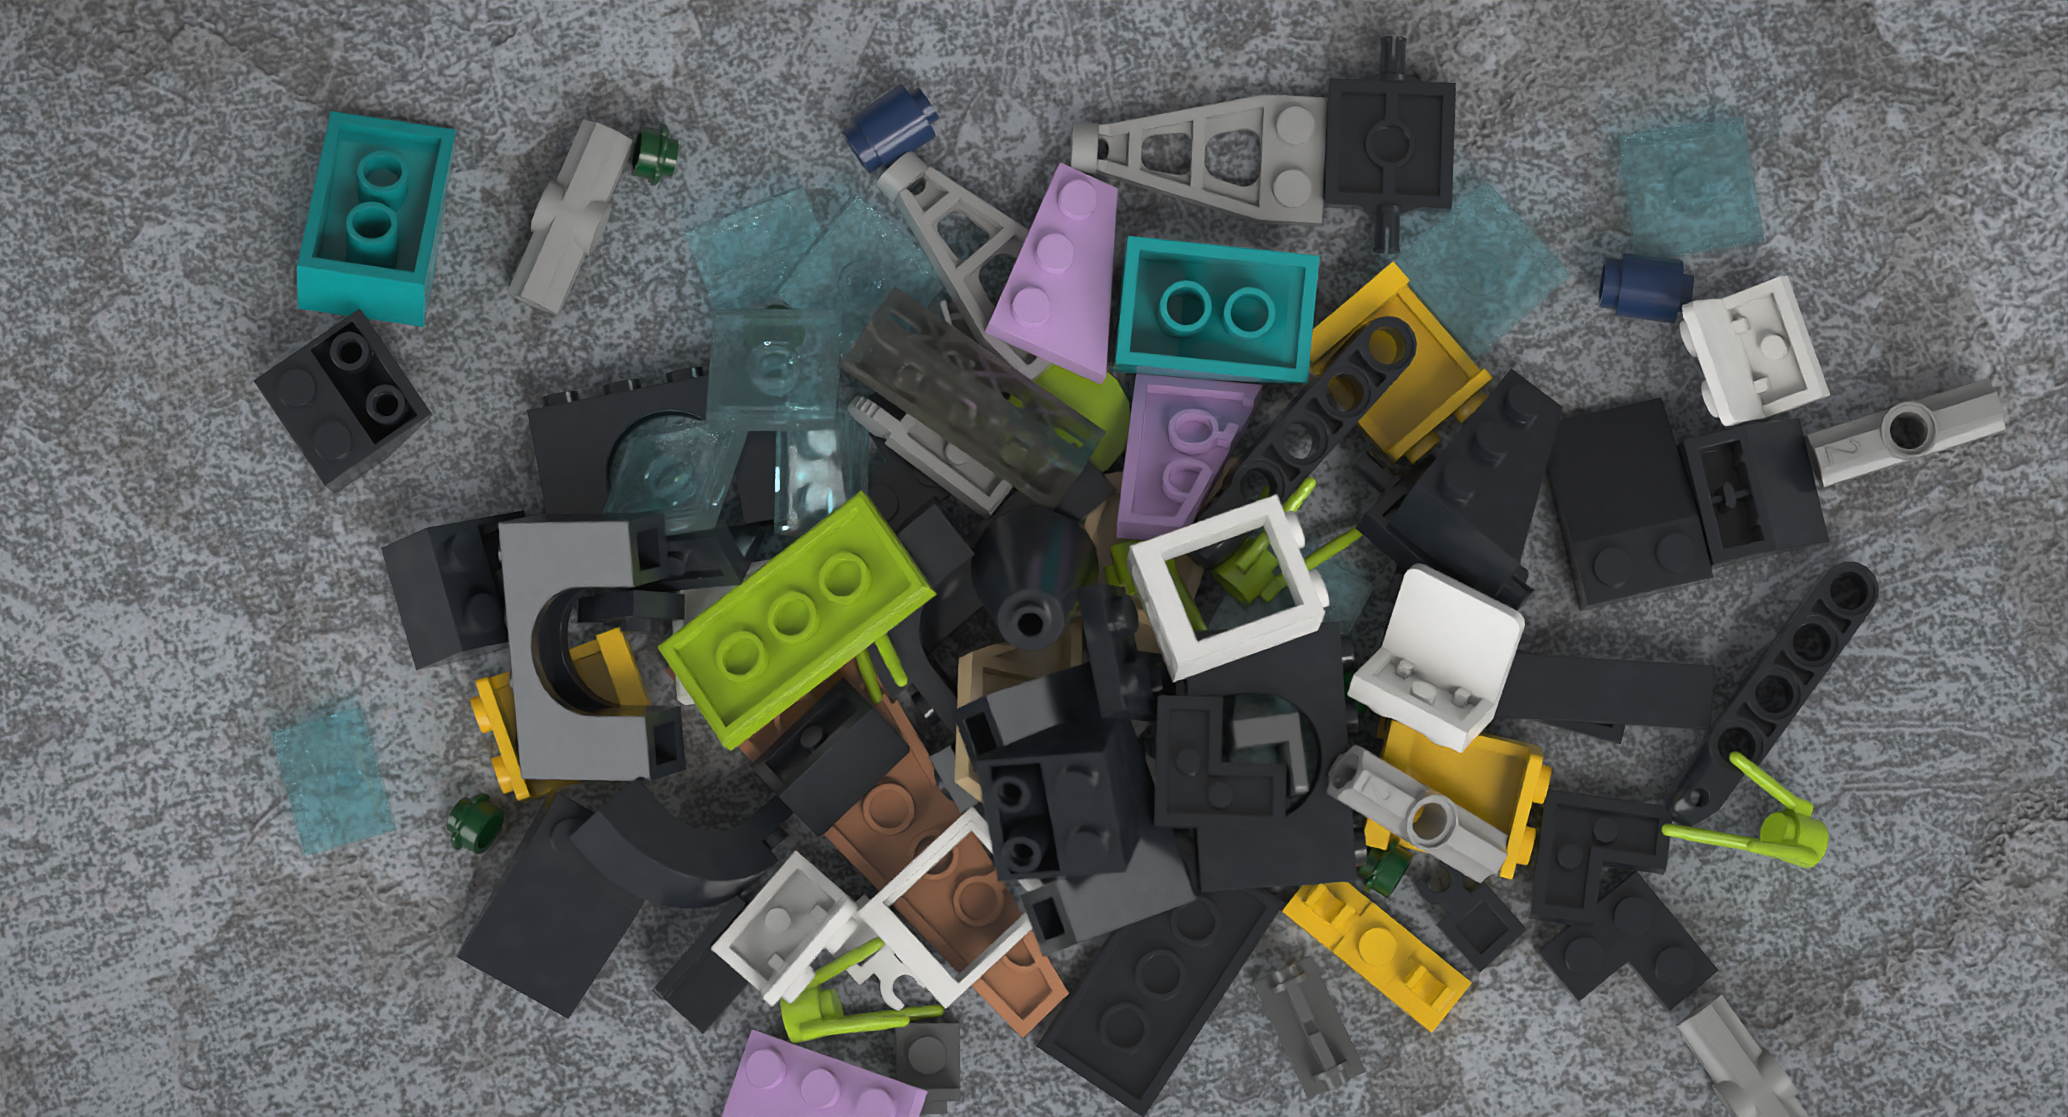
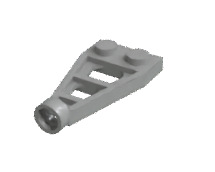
M1263 94L1110 124L1098 125V123L1073 122L1070 167L1085 174H1098L1254 223L1320 227L1323 210L1328 98ZM1243 129L1257 134L1261 142L1259 178L1254 184L1246 187L1218 180L1207 171L1204 164L1205 146L1212 137L1221 133ZM1154 135H1187L1191 140L1190 170L1184 175H1175L1146 168L1141 161V148L1144 140ZM1098 139L1104 140L1109 147V154L1104 160L1097 159Z
M907 152L884 172L877 181L876 186L902 213L979 346L1024 391L1054 364L984 333L995 307L980 284L979 272L996 256H1008L1016 260L1029 230L933 167H928L914 152ZM919 185L925 188L920 194L913 195L911 193ZM950 212L964 214L988 235V242L967 260L957 258L937 231V224ZM1112 298L1110 305V315L1113 313L1115 307L1117 306V303Z

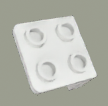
M1779 276L1725 298L1695 300L1682 305L1684 320L1680 322V332L1688 352L1693 357L1698 356L1706 379L1701 384L1705 404L1710 413L1715 418L1719 417L1725 426L1763 421L1830 396L1788 276Z
M1414 564L1404 575L1382 647L1353 675L1347 695L1366 704L1375 713L1393 718L1424 734L1433 743L1450 747L1461 753L1494 717L1525 626L1524 618L1518 611L1424 564Z
M794 850L710 948L760 991L761 997L769 1005L773 1006L781 997L791 1003L815 976L813 968L809 964L821 950L826 947L834 954L859 924L852 915L858 906L850 896L797 850Z

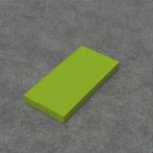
M861 490L743 580L741 585L735 586L657 647L722 745L732 751L937 593L870 497Z

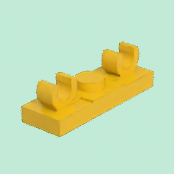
M1348 882L1302 885L1281 910L1284 915L1430 1033L1435 1030L1472 984L1466 977Z

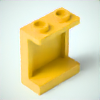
M1394 261L1313 329L1309 371L1315 376L1358 328L1374 319L1391 316L1400 318L1409 324L1415 333L1417 341L1414 359L1356 423L1392 466L1404 456L1412 465L1415 464L1442 440L1435 433V430L1454 415L1462 423L1475 413L1488 397L1483 389L1493 379L1485 368L1481 371L1411 291L1407 286L1410 280ZM1376 330L1369 340V350L1373 358L1382 364L1389 365L1392 363L1397 351L1396 343L1392 336L1385 331ZM1333 377L1329 381L1326 390L1346 412L1354 402L1353 387L1345 379Z
M620 627L596 635V640L569 649L571 659L579 676L599 697L620 705H652L626 634L620 633ZM510 671L493 677L485 676L475 680L479 695L470 698L471 706L481 732L484 734L493 731L501 755L493 757L491 760L504 794L514 791L517 800L526 803L548 795L551 788L559 791L586 781L521 779L520 758L515 746L517 725L514 693L509 679Z
M1389 718L1379 758L1448 797L1455 804L1508 835L1506 843L1508 855L1498 873L1499 877L1512 880L1516 863L1527 866L1531 856L1536 828L1528 827L1526 824L1532 802L1544 803L1550 782L1552 767L1542 765L1543 753L1541 746L1480 732L1459 753L1450 747L1435 744L1424 734L1393 718ZM1424 805L1415 813L1413 823L1420 818ZM1364 816L1362 827L1365 831L1367 846L1386 850L1387 845L1394 838H1399L1401 841L1398 846L1425 852Z

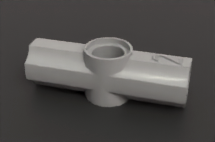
M583 119L557 180L553 179L548 183L537 205L531 223L533 235L525 253L520 259L515 276L510 282L511 285L507 292L509 296L545 313L556 316L560 315L585 256L592 255L603 235L612 209V204L609 201L617 183L622 177V171L632 154L631 151L635 144L633 139L603 124Z
M1986 378L1916 401L1901 402L1890 409L1804 436L1813 475L1822 489L1895 465L1909 464L1918 458L2004 432L2006 427L2004 410L1998 392L1994 389L1990 379ZM1903 417L1911 420L1919 430V441L1915 449H1904L1894 443L1890 434V426L1894 418Z
M1354 745L1344 754H1339L1328 773L1329 787L1327 793L1478 883H1481L1491 874H1497L1508 855L1506 851L1508 835L1358 745ZM1424 805L1420 818L1413 823L1415 813Z
M1722 994L1703 1004L1675 1025V1028L1680 1033V1037L1684 1039L1692 1054L1713 1079L1712 1088L1731 1117H1810L1795 1098L1798 1092L1784 1069L1766 1048L1760 1049Z

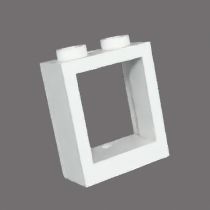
M1277 495L1130 547L1126 566L1173 682L1319 629L1325 615L1323 608L1329 606L1327 590L1322 577L1316 569L1308 572L1299 550L1305 547L1300 523L1292 510L1284 513ZM1264 526L1296 607L1197 642L1165 561Z
M973 807L969 808L857 912L945 1008L949 1007L1032 929L1025 912L957 977L953 978L889 909L891 905L971 831L993 854L986 814L981 816ZM1053 877L1017 881L1029 892L1057 879Z

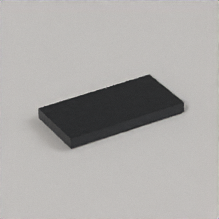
M1179 832L1174 837L1181 856L1189 867L1191 883L1197 900L1112 931L1036 1045V1047L1141 1117L1146 1115L1284 905L1283 901L1263 888L1201 892L1197 889L1194 842Z

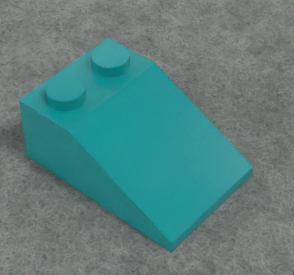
M330 111L297 262L298 309L349 316L358 309H361L367 319L419 327L425 326L435 276L456 140L455 129Z
M1128 236L1123 250L1112 372L1203 380L1307 384L1320 256Z

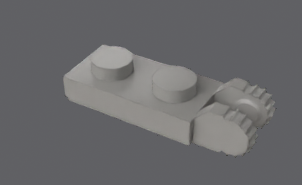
M882 365L878 366L870 377V380L873 382L872 384L893 403L910 410L900 422L873 401L858 395L857 397L855 396L847 407V410L850 412L849 414L873 435L886 439L885 444L985 520H988L1028 467L1025 465L1026 463L928 389L921 391L906 378L901 377L898 372L893 371L892 368L883 367Z

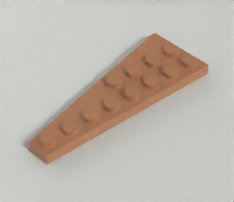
M854 657L747 738L738 747L754 762L842 677L873 706L910 746V751L824 835L880 892L957 821L963 813L959 811L954 801L947 799L940 791L934 777L935 767L929 758L930 755L896 697L893 699L890 697L877 673L876 678L882 693V701L878 704L871 702L856 658ZM669 665L664 671L676 683V675ZM972 831L893 904L904 918L959 974L1023 915L1004 882L998 881L996 868L979 839ZM1032 930L971 985L1022 1038L1069 994L1047 955L1042 956Z

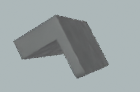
M1298 713L1237 720L1224 727L1227 753L1278 747L1280 764H1287L1286 797L1299 796L1308 792Z

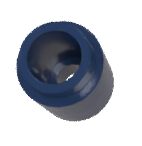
M899 84L852 116L853 124L841 131L861 165L870 174L880 166L887 170L907 152H914L935 138L936 134L931 124L939 120V116L919 87L909 93L902 84Z
M1622 253L1620 259L1605 257L1599 286L1598 307L1613 309V316L1674 324L1678 311L1682 312V305L1692 302L1694 275L1683 274L1684 263L1682 260Z

